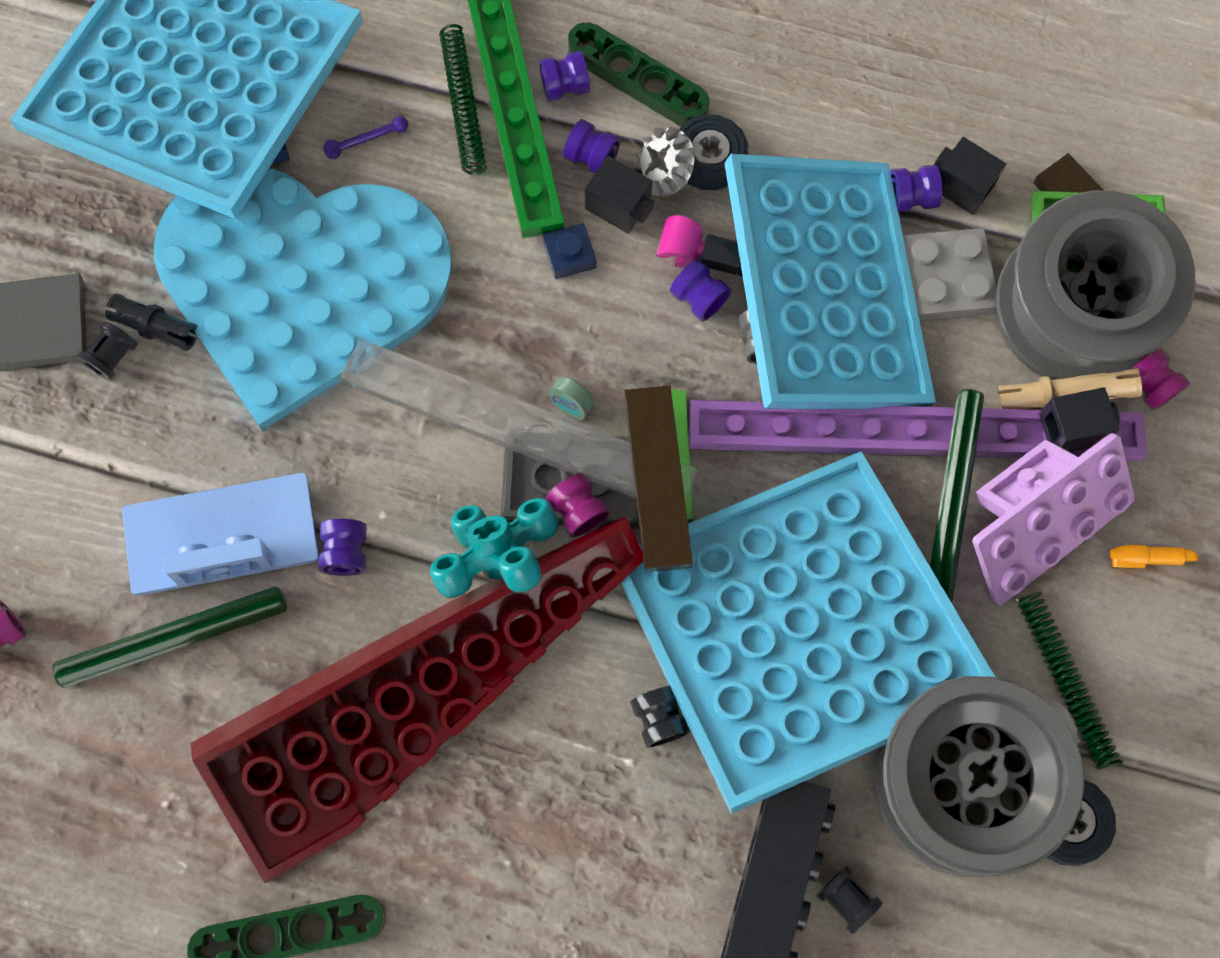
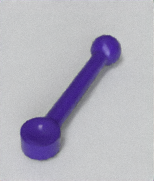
M397 116L388 125L338 143L336 140H329L324 144L323 150L329 159H336L341 155L342 150L394 131L398 133L405 132L408 128V121L405 117Z

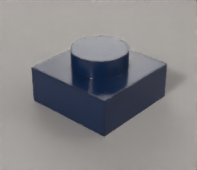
M584 223L542 234L543 244L555 279L597 268V260Z

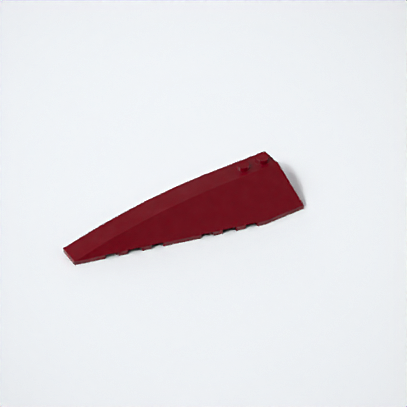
M627 518L617 519L538 557L537 560L542 574L540 582L533 589L526 592H515L507 587L503 578L494 579L370 643L190 743L193 763L264 883L269 882L353 833L366 821L364 814L375 808L381 801L385 803L400 789L399 785L419 766L423 768L436 755L435 751L452 735L457 736L515 682L513 678L529 663L533 665L547 652L545 648L565 630H571L582 619L581 615L597 600H603L643 562L642 549Z

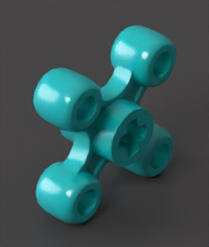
M543 498L530 499L520 506L517 518L509 524L501 516L487 517L482 508L476 505H468L458 509L451 517V528L459 544L468 549L460 555L447 553L439 556L431 564L430 576L437 591L446 598H456L465 594L472 586V578L480 572H483L485 577L489 579L503 578L507 587L515 592H526L533 589L541 580V567L533 551L523 547V545L529 540L533 542L546 541L555 535L558 530V519L552 505Z

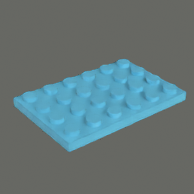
M731 154L725 161V169L764 409H868L887 406L930 407L936 403L889 163Z

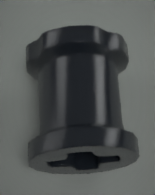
M106 321L101 325L100 329L102 332L86 352L80 351L77 359L100 377L111 381L115 376L113 372L115 367L129 350L134 351L138 344L120 328Z
M847 865L816 896L820 901L827 900L847 921L846 929L853 934L875 914L883 902L878 897L872 898L851 876L852 870Z

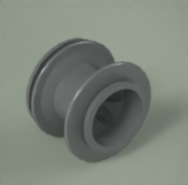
M1092 190L1073 194L1059 200L1040 213L1028 227L1020 244L1008 257L1000 273L996 289V315L1000 332L1008 347L1019 361L1033 372L1043 377L1049 376L1050 380L1130 370L1147 357L1150 352L1168 341L1184 323L1188 315L1196 288L1195 265L1190 247L1182 232L1166 214L1151 203L1134 195L1117 191ZM1067 260L1075 262L1078 265L1079 272L1075 273L1067 270ZM1098 262L1111 268L1112 274L1101 272L1098 268ZM1082 288H1083V291H1085V294H1080V293H1079ZM1114 290L1123 291L1127 295V302L1118 301L1114 296ZM1087 299H1093V301L1089 304Z
M966 676L951 679L927 689L913 700L897 719L887 744L878 748L874 764V792L878 809L888 830L901 847L918 861L937 871L963 877H998L1021 872L1043 861L1058 849L1071 832L1080 812L1084 791L1083 763L1077 742L1067 723L1050 704L1033 691L1012 681L991 676ZM972 733L984 735L989 740L990 745L987 750H981L974 746L971 738ZM940 744L952 745L955 748L957 758L953 764L943 763L939 759L937 750ZM1005 753L1010 757L1016 773L1009 772L1004 767ZM989 761L990 763L986 767L987 771L984 777L990 784H983L972 791H968L974 778L973 773L968 770L969 767L974 769ZM937 781H947L953 787L954 794L949 802L941 801L936 797L934 787ZM1005 789L1012 790L1015 797L1010 810L1005 809L1000 802V795ZM971 803L978 804L984 811L985 817L979 825L971 824L966 818L965 811Z

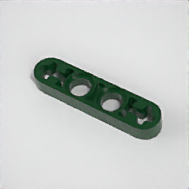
M583 22L575 25L568 34V53L581 51L587 70L680 127L691 118L708 114L710 98L707 92L700 86L596 24ZM589 40L594 41V47L591 45H586L584 48L579 47V42L586 44ZM599 54L603 55L601 60H599ZM616 58H625L632 63V67L628 71L617 72L609 64ZM650 79H660L666 83L667 88L663 92L652 93L645 89L644 84ZM674 91H678L677 97L673 95ZM692 102L698 104L697 109L691 108L688 112L683 110V104L689 106Z
M354 895L209 925L197 930L191 936L187 945V957L210 958L202 957L200 953L201 947L209 944V936L213 935L215 942L234 941L236 938L232 931L239 928L237 944L243 958H291L367 942L376 938L382 932L386 923V912L383 905L377 899L368 895ZM362 903L365 910L375 912V920L367 923V932L361 933L359 926L340 927L344 937L335 940L337 923L331 912L333 908L339 907L338 917L340 918L357 914V905ZM309 914L320 915L326 923L324 937L314 944L306 943L299 933L301 921ZM261 924L270 925L276 934L274 947L265 954L254 952L249 943L252 930ZM237 950L220 952L216 955V958H236Z

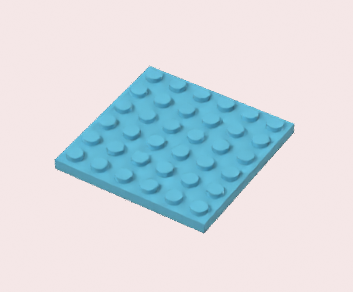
M96 0L11 117L10 122L19 132L236 219L363 23L360 10L333 0Z
M862 451L689 523L688 528L693 560L692 568L644 573V564L642 562L620 583L731 814L886 745L897 719L908 705L927 689L947 680L966 676L995 677Z

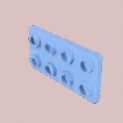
M305 473L130 504L122 508L130 588L135 596L318 561L317 536L309 483Z

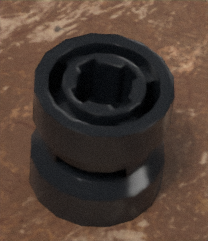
M670 686L646 692L630 701L634 715L642 720L644 729L641 735L646 748L660 746L691 733L685 717L678 712V703Z

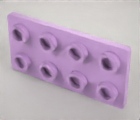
M1114 433L1108 434L1079 457L1045 439L976 491L980 505L999 517L972 540L991 600L999 606L1003 605L1134 503V492L1120 436Z

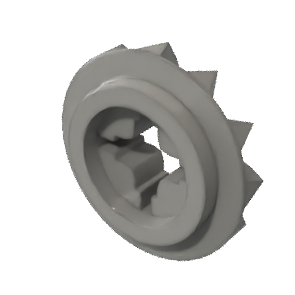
M673 127L655 128L652 136L642 138L644 143L642 150L634 153L639 159L638 166L634 170L653 181L652 195L667 197L680 191L688 182L694 168L695 153L691 140L683 131ZM659 152L666 154L664 161L669 171L658 168L660 165L658 159Z

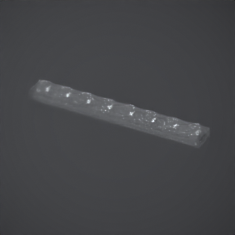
M359 339L340 377L343 385L571 474L584 473L589 481L636 499L629 442L362 339ZM680 462L686 504L699 469Z

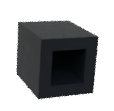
M963 136L953 150L946 146L933 165H936L940 171L942 196L974 215L997 184L1007 163Z
M608 156L585 188V210L629 234L637 221L644 223L653 209L655 203L651 199L653 181Z
M1105 387L1051 398L1039 413L1047 441L1069 453L1089 449L1108 434H1116L1120 430L1118 408L1113 401L1109 400Z

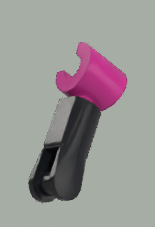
M679 215L670 216L665 220L656 257H677L674 267H687L697 258H701L700 261L710 269L734 275L738 274L743 277L737 241L707 234L706 240L702 241L703 230L694 220Z

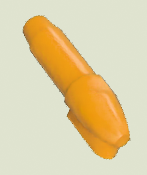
M1128 544L1115 547L1109 551V557L1112 559V568L1142 569L1146 565L1183 566L1185 562H1195L1199 558L1195 550L1183 547Z

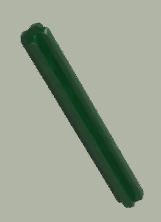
M962 389L957 394L930 568L951 603L954 595L984 403V394L972 389Z
M274 586L56 661L52 665L55 681L61 687L67 688L281 614L287 610L284 594L279 587Z

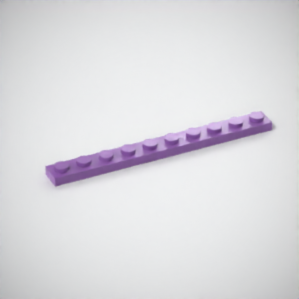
M691 400L689 406V449L851 454L862 451L863 454L948 456L955 408L887 406L868 409H764L763 402ZM983 408L975 457H1023L1045 439L1047 440L1039 417V413L1042 410ZM1119 412L1120 430L1116 435L1121 437L1126 461L1141 462L1147 456L1143 413ZM1089 449L1070 453L1079 457Z

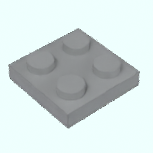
M984 228L903 235L920 321L996 314L997 288Z

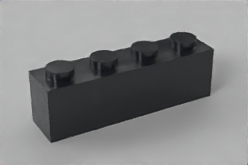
M804 781L762 800L720 958H798V952L792 951L791 947L795 931L803 932L809 917L811 902L805 901L804 896L808 880L816 882L821 869L823 853L816 851L820 833L829 832L834 818L836 805L828 803L832 789Z

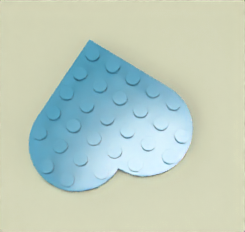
M271 168L267 170L236 219L176 196L162 215L154 240V260L161 282L187 322L198 326L195 331L196 335L262 431L422 330L443 305L452 272L450 247L442 225L431 210L413 196L387 186L359 184L338 188L316 198L301 182Z

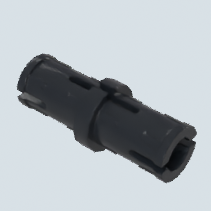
M118 293L114 294L107 302V307L117 311L105 310L106 319L137 330L142 338L147 340L157 338L184 351L190 350L197 340L196 337L188 335V332L196 334L195 331L198 327L196 324L166 314L161 306L155 304L146 306Z

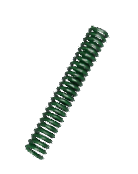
M449 24L440 30L439 36L462 170L465 173L479 175L487 170V166L485 165V154H483L484 148H482L483 142H481L482 137L480 136L481 131L479 130L477 107H475L476 102L474 101L472 78H470L469 61L466 55V44L463 38V27L458 24ZM452 27H457V28H459V30L454 29V30H449V31H447V32H444V31H445L446 29H448V28H452ZM482 161V163L479 165H467L469 163H478ZM483 167V169L480 171H468L466 169H479Z
M1042 592L1016 598L1015 601L1020 602L1018 608L1023 609L1021 615L1026 616L1024 621L1029 623L1027 628L1033 629L1031 635L1036 636L1034 642L1040 643L1037 648L1043 650L1041 656L1046 657L1044 662L1049 664L1047 669L1053 671L1051 677L1056 678L1054 683L1059 685L1057 690L1064 691L1061 694V697L1066 699L1064 704L1067 706L1071 705L1068 711L1073 713L1072 718L1077 720L1075 725L1080 727L1078 733L1084 734L1081 740L1088 741L1084 747L1092 748L1088 751L1089 755H1095L1091 761L1099 762L1096 764L1095 769L1100 770L1123 764V760H1115L1119 757L1120 753H1111L1115 751L1117 746H1107L1112 743L1113 739H1104L1109 735V731L1100 732L1105 729L1106 725L1103 723L1098 724L1102 721V717H1094L1099 713V710L1088 711L1094 708L1096 704L1093 702L1087 703L1092 699V696L1081 697L1089 691L1087 688L1078 690L1086 682L1074 683L1080 680L1082 675L1077 674L1069 677L1078 672L1079 668L1074 667L1065 670L1075 664L1073 660L1062 663L1071 658L1072 654L1067 653L1058 656L1068 651L1069 647L1066 646L1055 649L1063 645L1065 640L1061 639L1050 643L1062 635V633L1058 632L1047 636L1058 630V626L1044 629L1053 624L1055 620L1050 619L1039 623L1052 615V613L1047 612L1036 616L1048 609L1049 606L1047 605L1033 609L1044 603L1045 599L1042 598L1028 603L1041 596Z

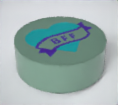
M558 378L548 391L551 402L561 412L576 420H583L594 406L593 398L588 390L571 378Z

